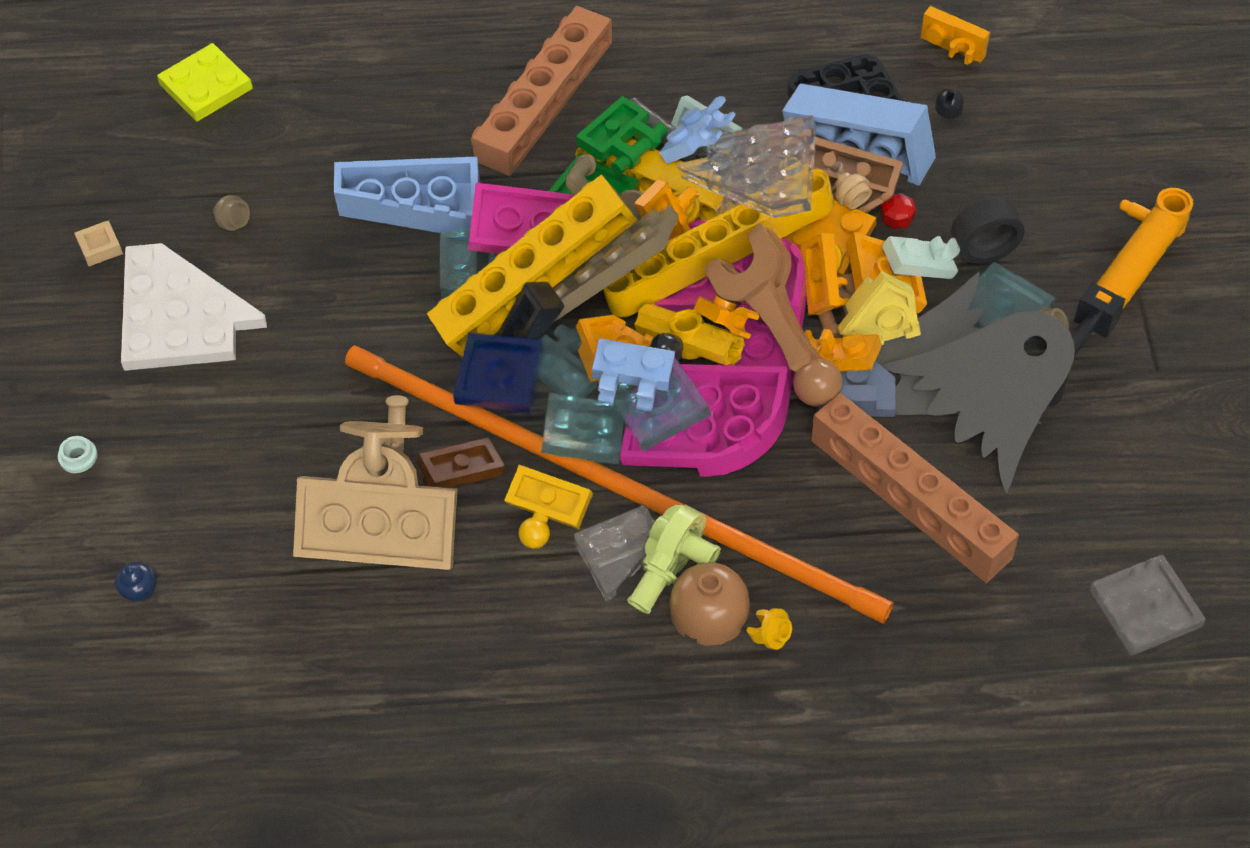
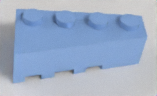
M800 83L782 110L786 129L903 161L901 173L908 176V182L918 186L936 158L927 105Z
M477 157L334 162V195L339 216L466 238L470 237L475 184L480 183Z

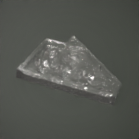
M813 115L806 117L795 116L785 121L768 125L757 124L750 129L736 132H722L717 142L708 146L707 157L678 163L677 167L681 178L774 218L811 211L816 125Z

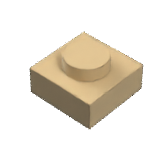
M109 220L75 232L76 239L88 266L123 254Z

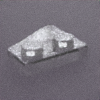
M645 505L573 534L574 543L606 602L613 599L619 585L628 576L632 577L641 567L642 561L647 556L645 545L655 521Z

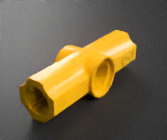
M645 303L638 311V317L635 322L636 331L644 336L646 333L653 337L662 333L679 336L683 341V352L681 355L683 359L690 360L704 357L726 366L735 365L741 359V353L745 346L742 337L733 335L728 330L703 322L701 314L691 309L674 312L654 304Z

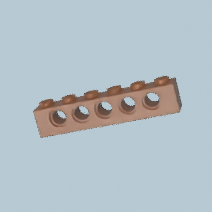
M576 5L569 16H565L561 20L557 31L551 38L545 40L541 51L534 60L531 59L527 63L525 71L520 78L511 83L507 94L499 104L497 103L493 106L489 117L483 125L478 126L474 130L471 137V145L473 146L474 157L478 158L479 164L508 176L512 175L612 44V21L610 18Z
M839 393L814 414L811 439L813 443L985 583H988L1013 559L1019 537L1017 532L842 393Z

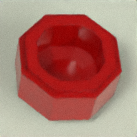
M902 193L894 194L891 199L881 204L880 216L882 222L893 229L909 227L915 219L916 207L914 201Z

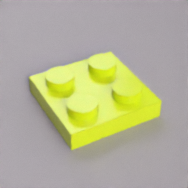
M213 43L157 75L159 85L196 122L253 89L251 79Z

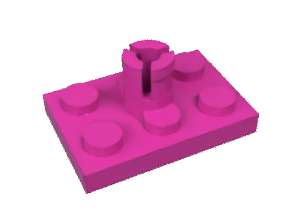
M476 183L468 250L496 254L506 251L520 240L528 230L539 225L557 207L565 204L575 195Z

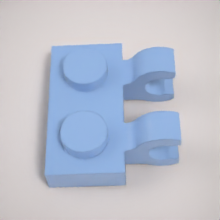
M724 96L716 97L708 108L701 111L698 108H694L681 117L682 123L667 136L668 142L659 152L666 164L694 154L697 148L701 146H710L717 142L722 135V131L710 132V130L729 125L736 115L734 112L723 114L719 111V108L726 101Z
M599 338L592 367V378L600 379L598 402L613 405L618 383L639 386L636 409L652 411L656 389L668 391L675 351Z

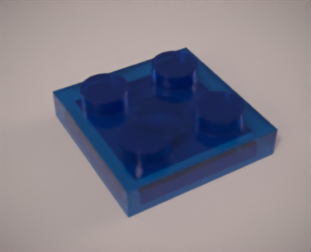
M468 333L453 395L455 404L530 413L544 350L543 341Z

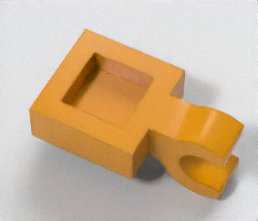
M716 295L714 301L699 296L693 309L713 322L726 326L733 335L745 339H750L751 336L744 328L747 319L758 320L759 318L757 312L744 307L735 309L736 303Z

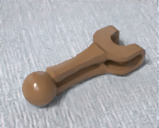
M760 224L748 236L754 256L752 264L746 271L739 273L732 263L718 258L710 261L705 266V271L720 297L744 305H750L770 328L785 354L790 369L795 371L793 386L798 398L807 405L823 407L841 392V372L834 363L820 356L799 325L785 288L791 271V256L777 234L771 228Z

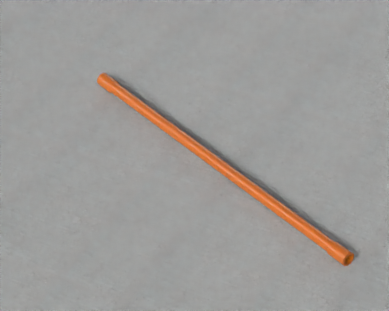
M354 345L346 355V366L371 378L380 379L662 516L668 508L674 505H685L408 373L363 348ZM705 514L704 536L849 605L851 609L882 624L889 617L894 602L863 587L854 586Z

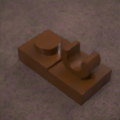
M489 437L419 453L417 464L424 475L423 482L425 486L454 488L457 485L470 484L502 476L505 467Z

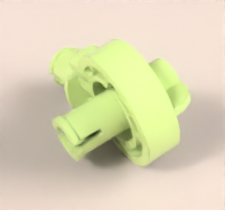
M674 505L668 508L663 516L661 515L657 518L650 530L649 538L645 545L647 556L642 562L645 574L632 595L627 599L630 605L645 614H650L651 608L664 587L675 583L677 579L676 574L683 569L689 559L697 563L716 562L721 551L720 546L701 538L706 525L705 514L688 505Z

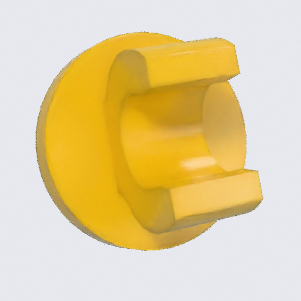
M773 608L769 611L765 609L757 610L756 616L762 626L759 628L748 627L747 633L753 642L757 644H764L767 648L775 650L782 648L792 633V624L785 610Z

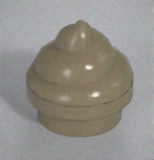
M227 195L216 203L213 214L219 227L235 231L247 224L250 217V209L248 204L239 196Z

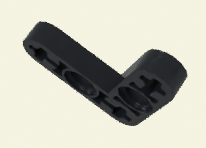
M869 54L858 55L794 73L788 82L789 99L801 83L853 93L858 92L859 94L872 96L871 93L874 91H883L888 94L886 98L903 101L882 62L877 57ZM830 76H838L844 81L834 84L826 79Z

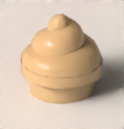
M848 172L837 175L836 199L842 206L846 205L850 210L856 209L871 196L872 190L865 176Z

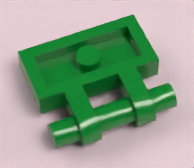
M622 96L576 136V146L601 162L614 155L617 159L611 164V168L616 174L621 175L626 169H633L641 161L640 157L648 150L653 151L661 144V138L668 133V130L661 122H658L653 128L646 125L649 123V112ZM633 136L638 139L632 146L626 144Z

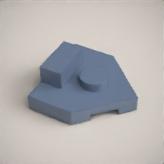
M875 361L872 370L840 371L842 375V389L840 393L871 417H895V377Z

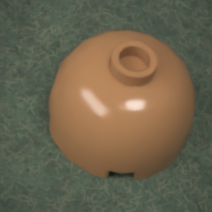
M709 562L699 563L690 567L675 580L669 598L671 621L679 634L683 637L686 634L690 638L697 639V644L704 646L724 644L736 638L746 620H748L750 602L747 586L741 576L726 565Z

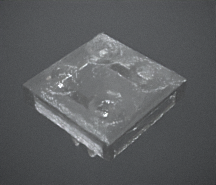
M1163 554L1092 582L1090 592L1131 656L1203 627L1206 620Z

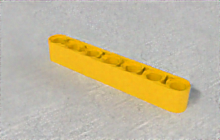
M819 169L807 170L669 240L664 249L603 289L610 312L618 317L631 316L637 313L645 303L652 305L707 277L705 266L714 258L734 263L754 253L748 236L760 224L771 228L781 239L826 216L834 208L828 174Z

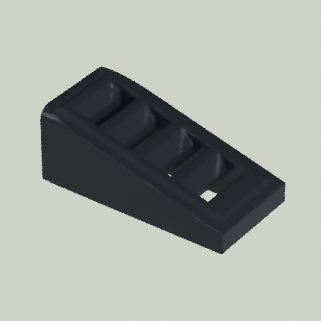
M526 282L496 334V338L512 362H519L557 319L564 308L563 302L548 282ZM514 331L516 332V334H517L518 337H519L518 340L516 339V337H515L514 334H513Z

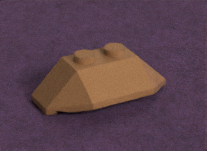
M768 123L757 154V159L772 187L807 170L819 169L828 174L833 199L838 201L836 199V182L839 173H858L861 176H865L869 181L872 194L866 202L856 208L865 213L893 197L904 164L903 161Z

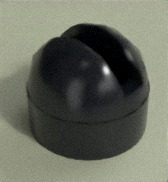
M951 88L942 90L936 99V112L944 118L958 117L963 111V95L959 90H951ZM946 101H952V104L947 105Z
M662 333L652 339L649 347L675 351V364L682 355L683 341L679 336Z

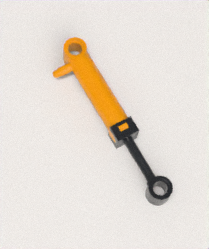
M1179 188L1164 189L1158 194L1152 210L1135 202H1130L1126 199L1122 200L1119 206L1120 210L1142 223L1096 284L1092 282L1080 298L1074 322L1080 325L1071 335L1074 340V357L1092 332L1105 338L1109 336L1119 322L1122 310L1174 239L1184 233L1193 207V199L1189 193ZM1069 374L1047 407L1057 405L1061 401Z

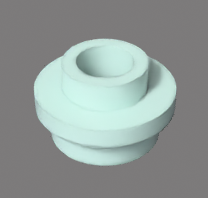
M72 436L64 440L60 445L58 461L65 471L81 473L94 465L98 454L95 445L90 440L82 436Z

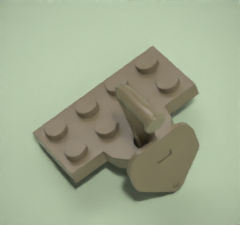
M588 154L581 155L566 177V185L574 195L579 193L589 183L585 177L593 174L596 169L595 159ZM627 190L619 194L638 221L553 288L564 304V308L556 320L664 249L679 217L670 205L660 212L653 209L641 218L634 202L643 193L636 190Z

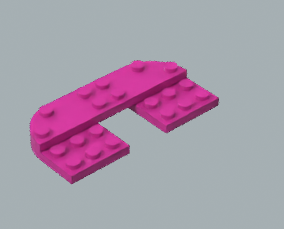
M695 220L689 227L693 229L708 220ZM783 237L780 240L791 256V271L785 288L790 305L802 328L807 302L804 262L795 243L792 245L791 242ZM754 253L732 263V265L739 273L746 271L752 264ZM707 276L654 303V305L674 312L687 309L693 310L699 296L714 301L718 294ZM734 302L737 304L735 309L744 307L755 311L750 305ZM760 315L758 320L747 319L744 328L751 336L750 339L743 338L745 346L741 353V359L735 365L726 366L720 363L718 365L673 364L668 391L656 389L652 411L636 409L639 386H635L619 455L622 465L697 468L700 477L726 475L756 461L772 447L785 425L795 371L790 369L783 350Z

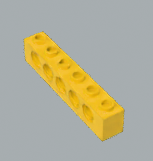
M601 174L594 181L587 183L569 201L557 207L539 225L528 230L510 248L499 253L485 268L469 277L466 283L451 295L440 300L437 306L429 311L427 315L445 343L462 358H465L499 331L526 282H548L553 288L638 220L616 190Z

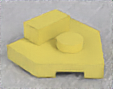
M883 271L879 273L875 280L866 277L845 304L848 314L838 325L840 334L843 336L878 334L882 345L885 344L884 341L905 336L906 339L920 336L915 294L911 285Z

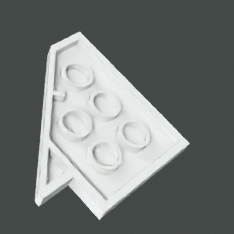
M162 243L126 247L121 363L124 371L236 360V330L267 328L265 314Z

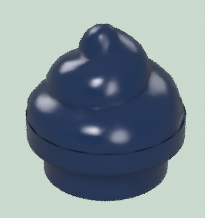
M131 562L119 570L115 578V586L123 598L134 602L143 601L153 593L156 586V575L149 565L142 562Z

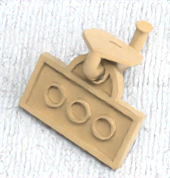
M395 395L386 399V404L389 406L388 423L349 421L340 424L341 432L364 437V445L362 448L349 454L340 466L337 479L308 476L297 478L293 557L450 570L453 567L457 489L418 486L416 469L409 457L403 453L404 438L420 437L423 435V427L405 425L406 406L409 403L406 397Z

